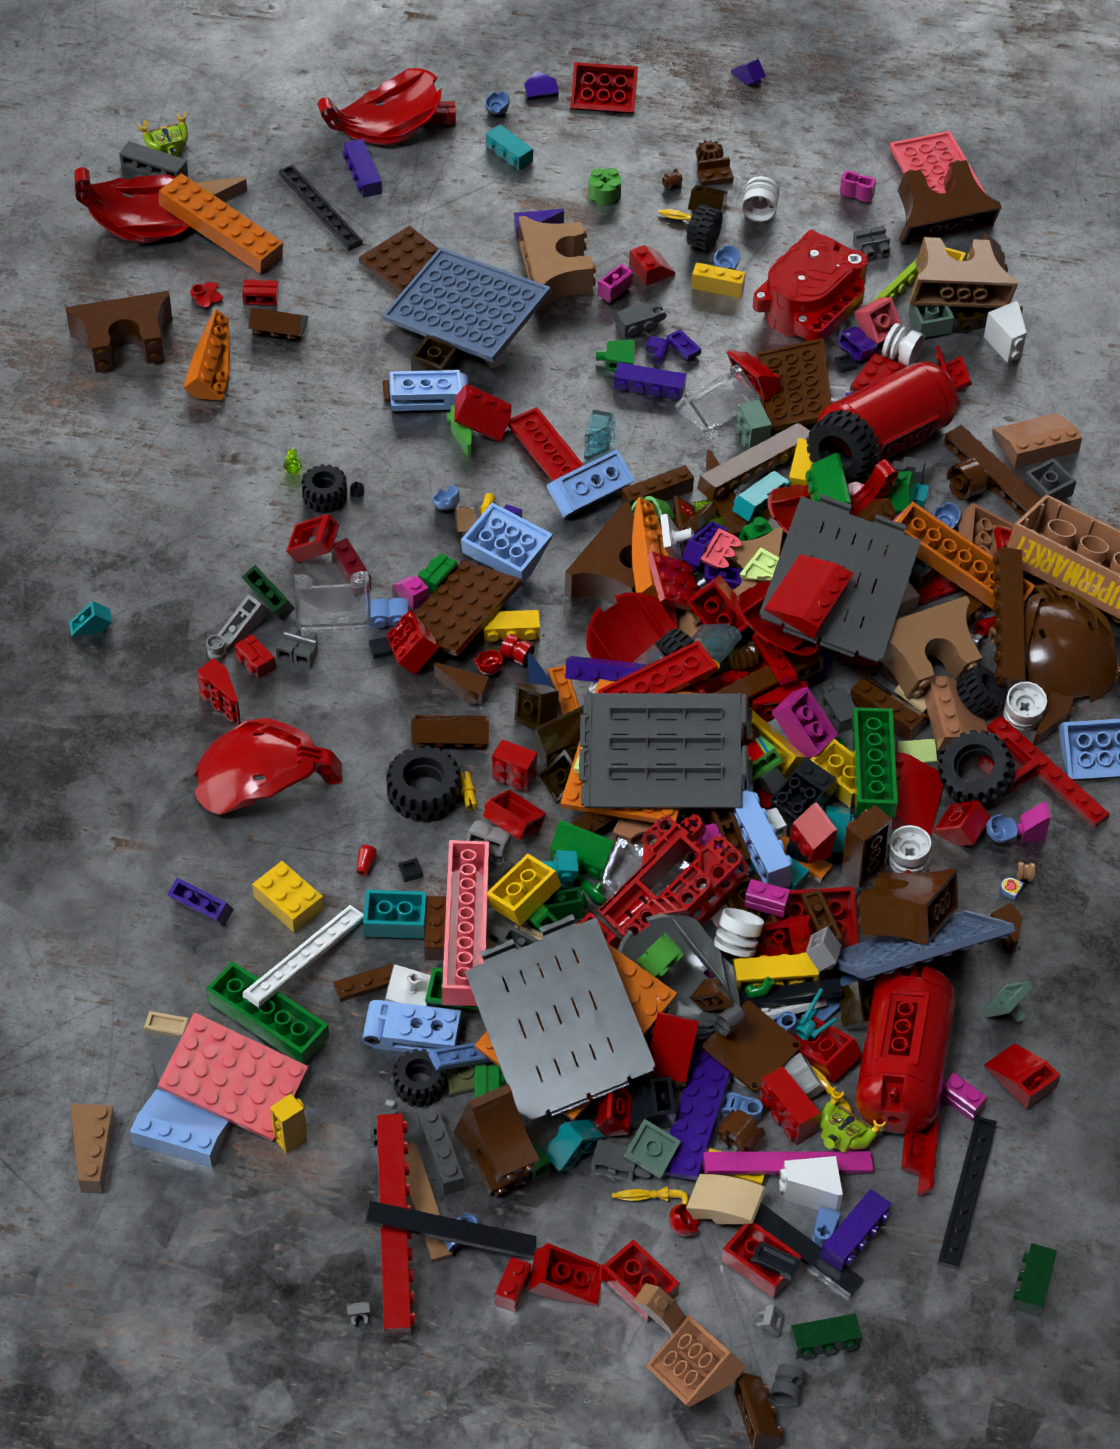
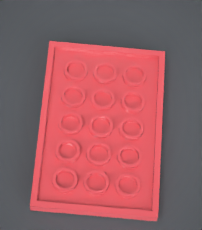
M950 131L889 143V149L903 174L909 170H921L926 177L928 186L937 193H946L944 179L951 163L956 160H967ZM969 165L970 170H971V172H972V175H973V177H974L976 183H977L978 186L982 189V191L986 194V192H985V190L983 189L982 185L980 184L978 178L976 177L974 171L972 170L971 166Z
M194 1012L157 1088L272 1142L275 1136L273 1135L270 1107L289 1094L295 1095L308 1066Z

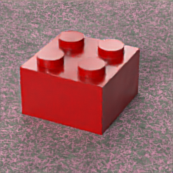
M502 739L492 755V779L498 783L512 786L516 790L528 792L537 776V752Z

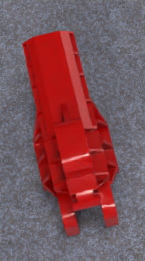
M692 814L693 816L686 817L680 824H677L669 816H663L643 835L642 866L597 912L622 938H624L629 930L636 936L649 926L646 918L657 914L689 916L696 919L703 927L721 909L723 900L748 876L749 866L743 860L741 853L722 836L714 837L704 847L698 840L705 834L706 826L698 815ZM667 825H671L669 830L663 831ZM657 839L655 844L649 845L652 840ZM717 843H719L720 845L722 844L723 847L717 848V847H716V844H717ZM689 851L697 857L658 897L650 891ZM729 857H730L731 860L733 861L731 864H730V862L728 861ZM741 865L745 866L743 873H735ZM729 879L731 881L730 886L722 888L721 885ZM702 884L706 886L704 889H700ZM716 896L714 902H708L711 897ZM642 898L647 901L646 904L641 900ZM688 898H693L691 903L685 904ZM697 911H702L700 916L694 917ZM628 912L633 916L632 918L627 915Z

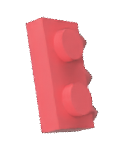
M719 528L701 557V562L716 569L729 567L725 557H734L735 552L731 547L741 546V541L735 535Z

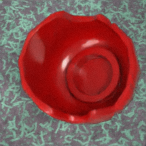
M496 650L479 652L478 657H474V662L480 673L491 676L501 670L504 658Z
M683 1203L671 1209L669 1225L674 1233L685 1237L699 1232V1229H696L699 1220L692 1218L686 1209L687 1205Z

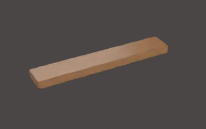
M417 1143L408 1145L409 1154L404 1155L405 1162H409V1175H405V1181L410 1183V1197L414 1209L440 1215ZM423 1236L432 1263L453 1257V1253L448 1252L447 1246L442 1240Z

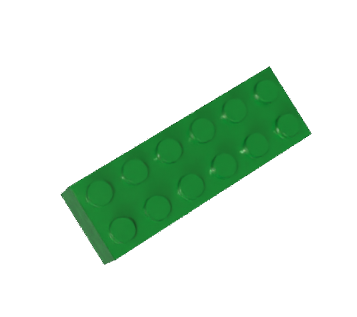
M854 707L851 722L855 815L860 816L864 810H869L876 805L889 817H895L898 800L893 709Z
M232 961L206 988L208 1003L290 1058L306 1064L330 1038L328 1024L279 991L258 1008L243 997V992L259 978Z

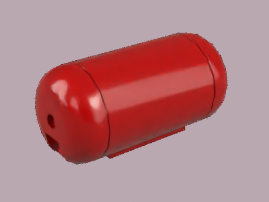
M929 361L918 362L829 404L820 413L817 423L828 413L835 412L836 410H843V412L845 410L851 411L852 414L860 415L862 420L865 419L868 422L869 427L872 426L874 429L873 433L877 436L878 442L876 444H879V451L877 452V460L874 462V464H877L930 438L934 432L949 425L959 406L958 393L951 377L941 366ZM833 436L838 450L852 457L848 444L843 439Z
M917 965L910 967V969L899 967L893 973H882L875 983L855 1094V1105L862 1118L870 1125L874 1126L873 1120L877 1124L886 1122L885 1132L907 1134L922 1131L935 1121L938 1113L956 1004V992L948 977L929 966L924 965L923 971L918 970Z

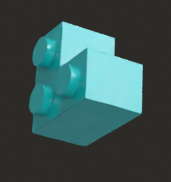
M826 805V815L837 828L832 852L843 853L846 826L851 820H854V814L850 813V808Z
M557 850L553 862L541 861L556 871L561 883V887L557 891L573 888L578 874L577 851Z
M589 1120L564 1122L559 1127L556 1137L548 1142L544 1154L559 1171L571 1170L582 1154L594 1153L598 1139L603 1140L605 1136Z

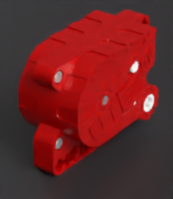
M810 229L770 267L768 280L754 292L752 308L756 312H764L769 326L785 336L802 337L807 341L820 338L825 340L863 303L868 256L857 249L852 250L834 239Z

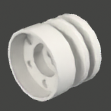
M759 176L747 182L742 201V211L747 218L759 222L768 221L773 218L776 213L780 190L774 180Z
M896 323L892 326L885 339L882 356L885 358L890 357L892 361L898 358L899 364L908 367L918 359L924 344L925 335L915 330H911L908 334L906 326L902 327L901 324Z
M1020 682L1013 685L1007 694L1003 708V717L1020 732L1035 729L1041 722L1047 704L1045 692L1037 684L1031 682Z
M912 825L902 826L893 832L889 841V865L893 872L904 873L906 870H910L913 873H924L929 869L931 839L928 833L922 828Z
M735 908L724 909L719 922L723 928L717 930L714 945L732 955L741 957L754 956L755 947L758 945V941L754 937L761 935L764 925L763 919L744 910Z

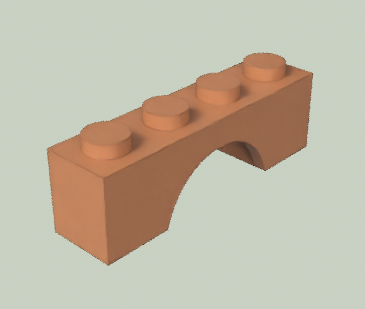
M620 817L613 830L612 840L614 844L631 850L634 846L643 843V835L653 824ZM657 839L652 840L650 843L655 844ZM689 851L676 865L686 868L692 853Z

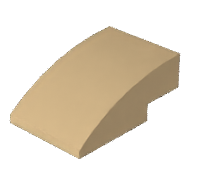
M700 1174L686 1209L693 1219H712L715 1224H753L766 1189L762 1185L739 1178Z

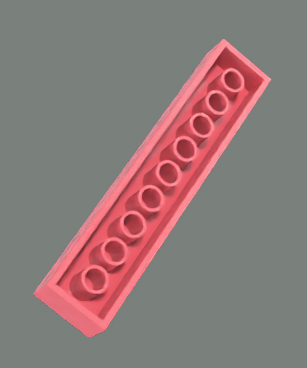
M449 840L442 1005L477 1006L465 971L484 963L480 952L486 950L488 841Z

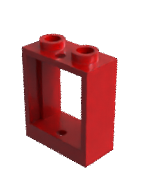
M330 514L295 524L286 552L297 563L331 553L340 525ZM316 536L315 541L307 543L308 538Z
M1006 734L999 739L1006 743L1013 759L1021 766V768L1016 770L1015 778L1012 779L1014 782L1012 788H1007L1009 794L1037 775L1039 762ZM979 755L977 765L986 774L990 775L994 768V763L991 761L992 758Z
M508 790L486 801L483 817L521 840L541 829L547 813L515 792Z

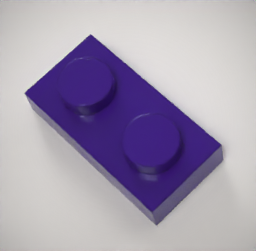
M681 329L666 336L669 344L687 361L701 354V348Z

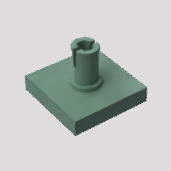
M1030 981L1005 985L981 1012L986 1018L1011 1013L1016 1022L1022 1021L1026 1018L1027 1013L1018 1003L1033 988V985Z
M644 1119L623 1156L656 1177L661 1178L681 1141Z

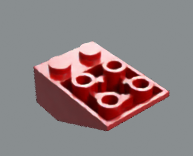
M412 610L404 614L399 623L394 628H391L386 636L398 664L413 674H416L439 648L435 637Z
M212 658L197 670L199 695L203 700H208L217 711L223 712L228 720L234 721L239 725L241 724L239 702L227 668Z
M811 914L791 917L764 925L761 935L754 937L758 941V945L755 947L754 958L763 955L770 957L781 954L797 955L805 953L810 937L814 934Z
M1015 1043L984 1064V1067L1026 1110L1056 1089L1061 1076L1045 1059Z

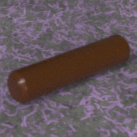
M384 380L382 382L384 401L389 402V382Z

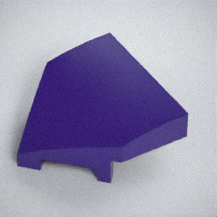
M535 71L524 84L527 100L559 95L556 79L539 71Z

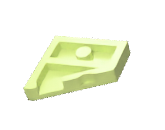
M760 548L742 570L740 577L749 580L771 581L779 557Z

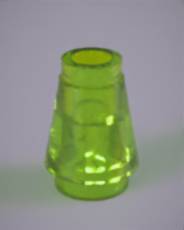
M291 448L287 450L284 469L288 473L294 474L300 470L301 462L297 450Z

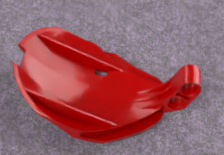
M408 68L383 82L376 90L366 92L357 101L341 110L328 97L321 98L317 105L322 118L330 129L343 131L354 140L363 139L364 143L391 145L408 140L421 126L429 121L439 106L442 88L438 91L436 90L434 83L438 77L432 72L421 68ZM385 102L384 105L376 106V104Z
M80 167L74 171L76 199L88 208L90 215L101 226L126 241L150 243L162 238L176 236L189 227L188 224L159 205V190L176 178L169 174L136 176L132 179L119 177L114 180L91 184L90 173L87 168ZM124 194L133 195V197H126Z
M887 459L880 461L875 466L865 484L855 481L846 482L852 505L849 514L855 516L873 500L882 499L890 492L899 472ZM797 484L772 489L767 500L769 512L786 534H788L801 496L811 500L810 493H808V484L805 486Z
M771 581L757 582L753 587H749L735 597L736 607L744 621L759 637L769 644L786 652L804 656L818 654L824 648L820 646L821 638L819 637L815 644L782 632L784 624L778 626L761 619L759 613Z
M640 592L622 593L614 596L616 604L606 611L602 612L600 606L591 617L586 633V650L591 658L640 663L648 666L658 661L654 644L671 629H678L659 599ZM689 685L684 690L685 692L707 694L701 686L693 687Z
M271 718L247 720L218 737L204 752L194 774L198 775V787L194 792L198 802L206 810L221 815L253 805L259 799L272 798L286 788L310 777L314 771L326 783L330 785L340 784L343 780L342 762L333 751L315 746L313 740L306 733L289 724ZM265 776V780L255 781V777Z

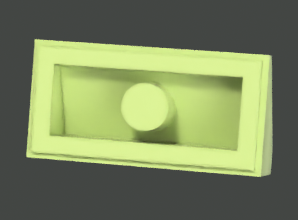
M935 739L897 742L896 752L909 754L924 763L937 762Z

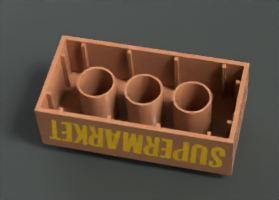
M1046 494L1014 524L1007 548L1022 550L1023 574H1032L1044 580L1045 583H1051L1057 590H1066L1081 596L1093 606L1111 614V618L1115 622L1120 623V530Z

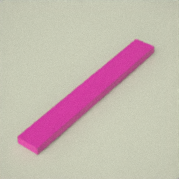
M841 1151L704 1152L702 1155L705 1174H780V1169L784 1168V1161L836 1156L839 1174L873 1173L871 1151H848L847 1153Z

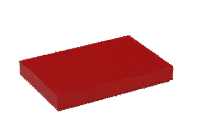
M660 1011L657 1013L649 1050L655 1067H653L654 1071L648 1074L659 1077H671V1080L686 1083L699 1021Z

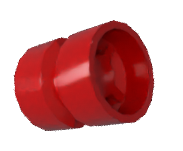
M509 634L502 643L500 653L503 657L509 660L514 658L517 664L526 666L527 653L533 655L535 645L524 640L521 642L520 637Z

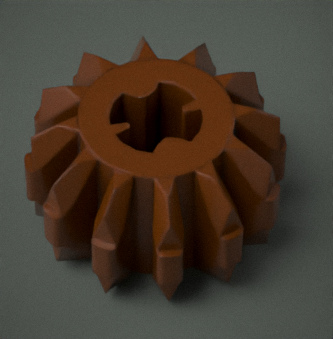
M704 140L703 143H699L696 149L697 161L722 158L724 154L722 145L718 144L717 141L712 142V140Z
M752 644L740 646L730 650L727 654L728 663L733 670L747 669L757 665L760 661L759 650H757V646Z

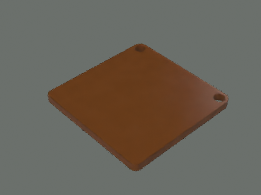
M746 1001L741 1006L746 1015L744 1023L726 1037L715 1031L702 1044V1049L751 1091L757 1092L761 1089L762 1078L784 1066L800 1050L801 1043L751 1001ZM793 1044H797L799 1047L795 1048ZM755 1084L758 1088H753L752 1085Z

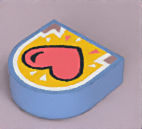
M1008 877L1002 880L1000 891L1004 896L1014 901L1022 890L1024 883L1015 878Z

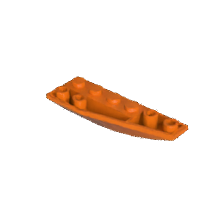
M217 309L214 310L201 335L183 387L196 399L221 401L224 398L229 379V319Z
M639 497L636 502L632 532V566L636 592L648 594L659 599L647 555L652 551L669 557L670 555L664 548L662 529L654 505Z

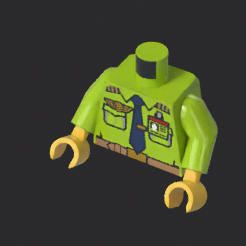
M185 111L183 118H180L177 112V120L180 122V125L174 123L148 130V132L147 121L144 120L143 122L145 127H141L140 123L137 126L138 131L143 132L142 137L147 147L179 157V153L183 152V146L186 145L189 138L187 124H185Z
M836 1087L831 1090L830 1102L827 1101L820 1114V1128L823 1130L821 1138L824 1140V1145L828 1149L835 1147L843 1153H847L850 1150L865 1149L877 1136L876 1133L878 1131L882 1132L886 1129V1122L877 1124L873 1120L874 1126L871 1129V1125L841 1105L836 1106L835 1104L842 1100L844 1092L842 1091L840 1096H835Z

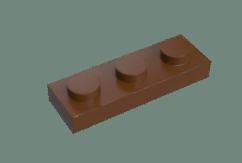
M392 964L334 981L333 984L339 1001L343 1002L388 988L393 970Z

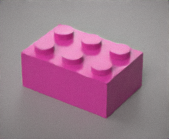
M808 687L792 692L771 712L791 744L807 758L818 755L838 735Z

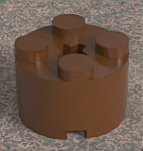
M975 458L950 467L947 472V480L950 479L951 485H949V488L956 498L968 499L985 491L989 474Z
M732 1109L716 1129L720 1137L718 1142L725 1148L732 1147L736 1150L735 1152H753L766 1133L762 1127L758 1129L755 1126L757 1121L753 1117L739 1109L736 1112Z

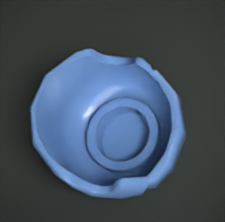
M503 90L500 93L493 91L485 100L486 110L493 115L505 113L510 105L509 95Z
M725 245L715 253V266L734 270L739 264L741 254L735 246Z
M449 485L446 491L439 489L438 493L432 498L433 504L442 511L456 508L460 502L458 487Z
M946 502L935 509L933 516L954 529L958 526L961 519V511L956 504Z
M1003 814L992 816L986 824L987 835L999 844L1010 842L1018 834V826L1013 818H1004Z

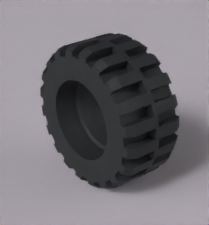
M836 410L835 412H830L816 423L807 437V453H810L809 459L815 463L830 455L839 453L846 482H853L870 469L877 460L879 444H876L878 439L873 433L874 429L872 426L869 427L868 422L865 419L862 420L860 415L852 414L851 411L845 410L843 412V410ZM833 436L843 439L848 444L852 457L838 450Z
M970 730L969 734H965V732L960 733V737L957 739L953 737L950 740L951 744L949 746L945 745L942 749L944 754H940V764L938 765L939 777L948 794L951 795L952 799L956 802L960 801V803L979 800L983 807L989 806V803L992 801L994 803L999 802L1001 795L1005 797L1008 794L1007 788H1012L1014 784L1012 779L1016 776L1015 762L1006 743L994 733L989 735L988 731L981 730L980 733H977L976 730ZM983 755L994 760L993 771L984 780L967 782L961 779V767L968 759Z
M416 746L412 750L407 749L403 751L402 755L398 754L394 758L395 761H391L386 774L387 795L390 804L393 805L396 812L399 813L401 811L402 816L406 818L409 816L411 820L417 821L422 819L423 821H428V819L432 818L433 820L439 819L441 815H447L449 809L453 810L455 808L456 802L460 799L461 772L456 760L451 758L450 754L447 752L443 753L441 749L436 747L432 749L431 746H425V748ZM418 777H431L440 782L438 786L430 790H416L407 785L411 780Z

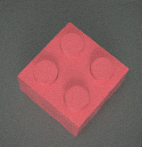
M892 297L878 298L854 312L860 329L865 333L866 337L871 338L876 344L886 339L894 324H901Z

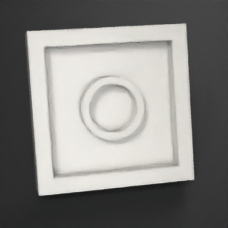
M668 514L660 515L664 548L670 557L682 561L680 542L689 540L694 535L693 529L689 528L679 531Z
M394 964L385 1001L426 1006L425 998L431 975Z

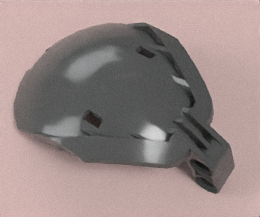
M657 914L646 918L649 926L636 936L630 930L621 940L618 951L637 965L639 964L636 960L665 932L683 950L684 956L672 967L668 965L670 969L659 979L677 993V997L668 1007L670 1010L666 1009L664 1013L699 1021L696 1036L707 1035L716 1031L726 1037L744 1023L746 1015L740 1007L733 966L721 955L720 949L714 945L713 940L696 919L684 915ZM708 970L714 976L713 978L722 983L723 988L727 991L733 1003L731 1008L703 1012L690 999V996L704 979H709L704 974V971Z

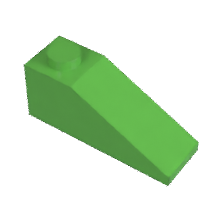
M451 405V413H447V423H451V432L467 457H471L472 430L454 422L455 405Z

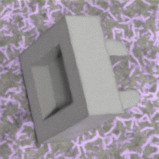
M369 1301L347 1304V1313L352 1315L351 1323L353 1325H356L355 1318L358 1315L363 1316L364 1324L368 1322L366 1313L370 1312Z
M766 1305L765 1311H760L758 1314L763 1319V1322H756V1325L760 1330H767L771 1336H779L784 1315L775 1305Z

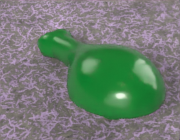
M578 872L576 881L581 885L588 898L598 904L605 903L607 899L600 892L603 885L597 882L593 886Z

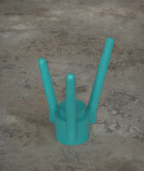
M822 988L819 989L804 1017L795 1029V1033L803 1040L807 1041L810 1037L815 1039L819 1033L838 1020L835 1017L815 1030L816 1024L812 1019L819 1009H814L823 992Z

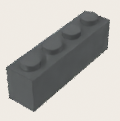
M128 141L119 153L121 166L151 176L169 174L177 177L181 173L185 176L188 173L186 159Z
M438 1106L418 1111V1127L443 1195L464 1190V1177Z

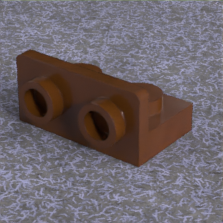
M729 157L698 161L697 175L701 186L731 183L734 181Z

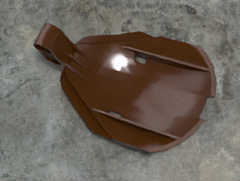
M1051 583L1035 585L1025 600L1026 604L1024 607L1025 664L1029 682L1041 687L1046 694L1047 700H1049L1052 691L1071 698L1089 696L1090 703L1100 699L1112 687L1117 676L1115 671L1118 667L1114 636L1107 618L1090 602L1073 592L1057 590ZM1040 630L1044 632V635L1046 637L1045 639H1041L1039 634Z

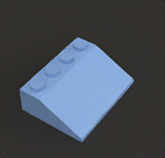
M492 502L461 539L462 553L492 567L496 571L521 578L524 584L533 573L553 534Z
M1120 719L1063 722L1058 726L1066 773L1072 780L1120 777Z
M156 1089L138 1113L130 1130V1135L134 1145L212 1167L231 1122L168 1092Z

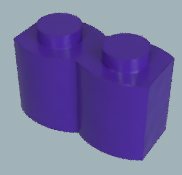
M854 326L839 333L837 339L839 346L848 351L856 361L870 358L876 352V343L871 338L866 337L860 328Z

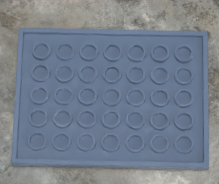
M440 247L385 311L382 318L386 322L423 336H432L456 346L457 349L494 362L550 295L552 290L547 285Z
M965 910L953 914L929 944H919L916 941L901 937L880 936L841 948L837 964L833 968L854 975L857 978L871 980L876 978L877 974H890L899 967H913L914 963L918 961H932L934 956H948L957 949L960 951L968 950L971 948V945L976 943L978 945L987 944L992 938H1006L1009 936V933L1015 932L1014 923Z

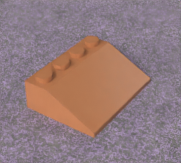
M1058 413L993 429V433L1014 468L1077 453L1080 450L1082 436L1076 426Z
M972 503L961 513L958 533L993 556L994 553H997L994 529L998 526L1013 530L1014 524Z
M933 676L923 693L938 751H943L942 749L945 745L949 746L951 744L950 740L953 737L959 738L960 733L965 732V734H969L970 730H976L977 733H980L981 730L988 731L984 717H979L972 713L961 701L956 689L957 680L947 676Z
M690 1315L646 1365L688 1407L732 1385L747 1367Z

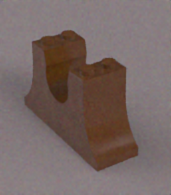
M956 160L951 163L944 179L946 193L933 191L928 186L926 177L921 170H909L904 173L898 188L906 215V223L899 240L901 244L923 240L924 237L933 238L994 225L1002 208L1001 204L985 194L978 186L967 160Z
M169 291L65 307L70 337L81 341L88 348L93 358L96 373L113 370V351L123 344L139 346L142 349L143 358L147 364L165 361L162 334L165 327L173 320Z
M624 502L566 570V597L570 599L594 597L616 604L615 595L636 592L633 569H630L633 568L632 532L634 515L630 504Z
M957 869L924 873L881 872L874 879V889H865L857 898V907L860 908L858 927L861 928V935L901 937L916 941L919 944H929L958 909Z
M509 1084L468 1102L454 1130V1134L469 1155L488 1195L490 1196L495 1193L496 1196L505 1193L507 1188L512 1185L516 1188L527 1182L526 1179L530 1175L529 1172L536 1168L535 1165L539 1158L521 1121Z

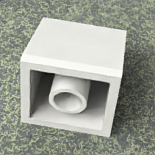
M1015 301L988 313L984 338L1007 363L1018 360L1022 357L1026 329L1019 303Z
M836 1156L784 1161V1168L780 1169L781 1179L778 1181L779 1191L780 1193L783 1192L785 1201L819 1210V1207L823 1206L840 1212L843 1193Z

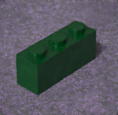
M256 565L242 576L248 586L281 621L295 609L291 602Z
M582 887L556 891L543 903L559 921L572 914L575 920L584 918L588 914V901ZM529 918L526 920L529 927H536Z
M1031 1243L1029 1251H1024L1022 1263H1025V1268L1019 1271L1017 1282H1021L1020 1289L1015 1288L1012 1299L1016 1301L1014 1310L1038 1317L1041 1316L1057 1250Z
M855 1313L791 1325L789 1333L796 1359H811L815 1355L820 1354L832 1355L841 1350L853 1351L861 1346L862 1334Z

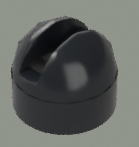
M358 481L353 482L350 486V494L354 497H361L364 494L363 484Z

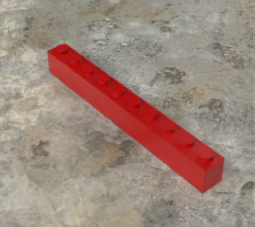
M403 1114L377 1115L380 1203L411 1209V1204L406 1205V1197L410 1196V1183H405V1175H409V1162H405L404 1157L405 1154H409L408 1141H404V1134H408L407 1121H403ZM380 1227L384 1334L411 1333V1326H415V1312H410V1304H414V1290H409V1282H414L413 1269H409L408 1261L413 1260L412 1247H408V1239H412V1233Z

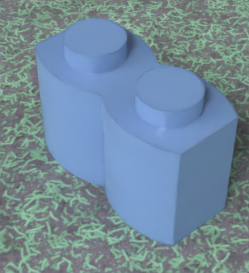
M380 598L371 600V626L377 628L395 627L401 617L409 611L408 599L393 598L388 600Z

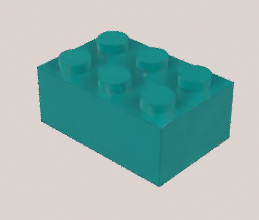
M366 890L363 917L364 937L424 939L426 892Z

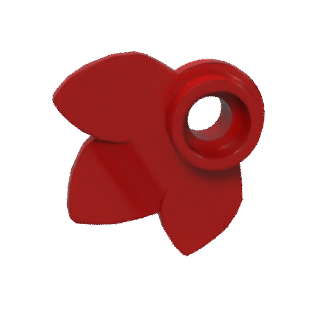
M218 283L195 284L190 290L191 297L196 299V303L201 307L209 308L211 303L214 304L223 300V296L216 291Z

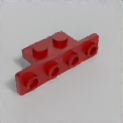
M939 345L936 346L937 353L935 357L938 363H941V367L951 377L956 390L960 391L973 385L963 357L960 356L946 362Z
M939 1115L936 1116L935 1121L923 1130V1134L918 1132L904 1134L901 1169L919 1176L917 1195L920 1196L931 1191L935 1184L934 1169L936 1167L935 1157L938 1148L937 1135L940 1128Z

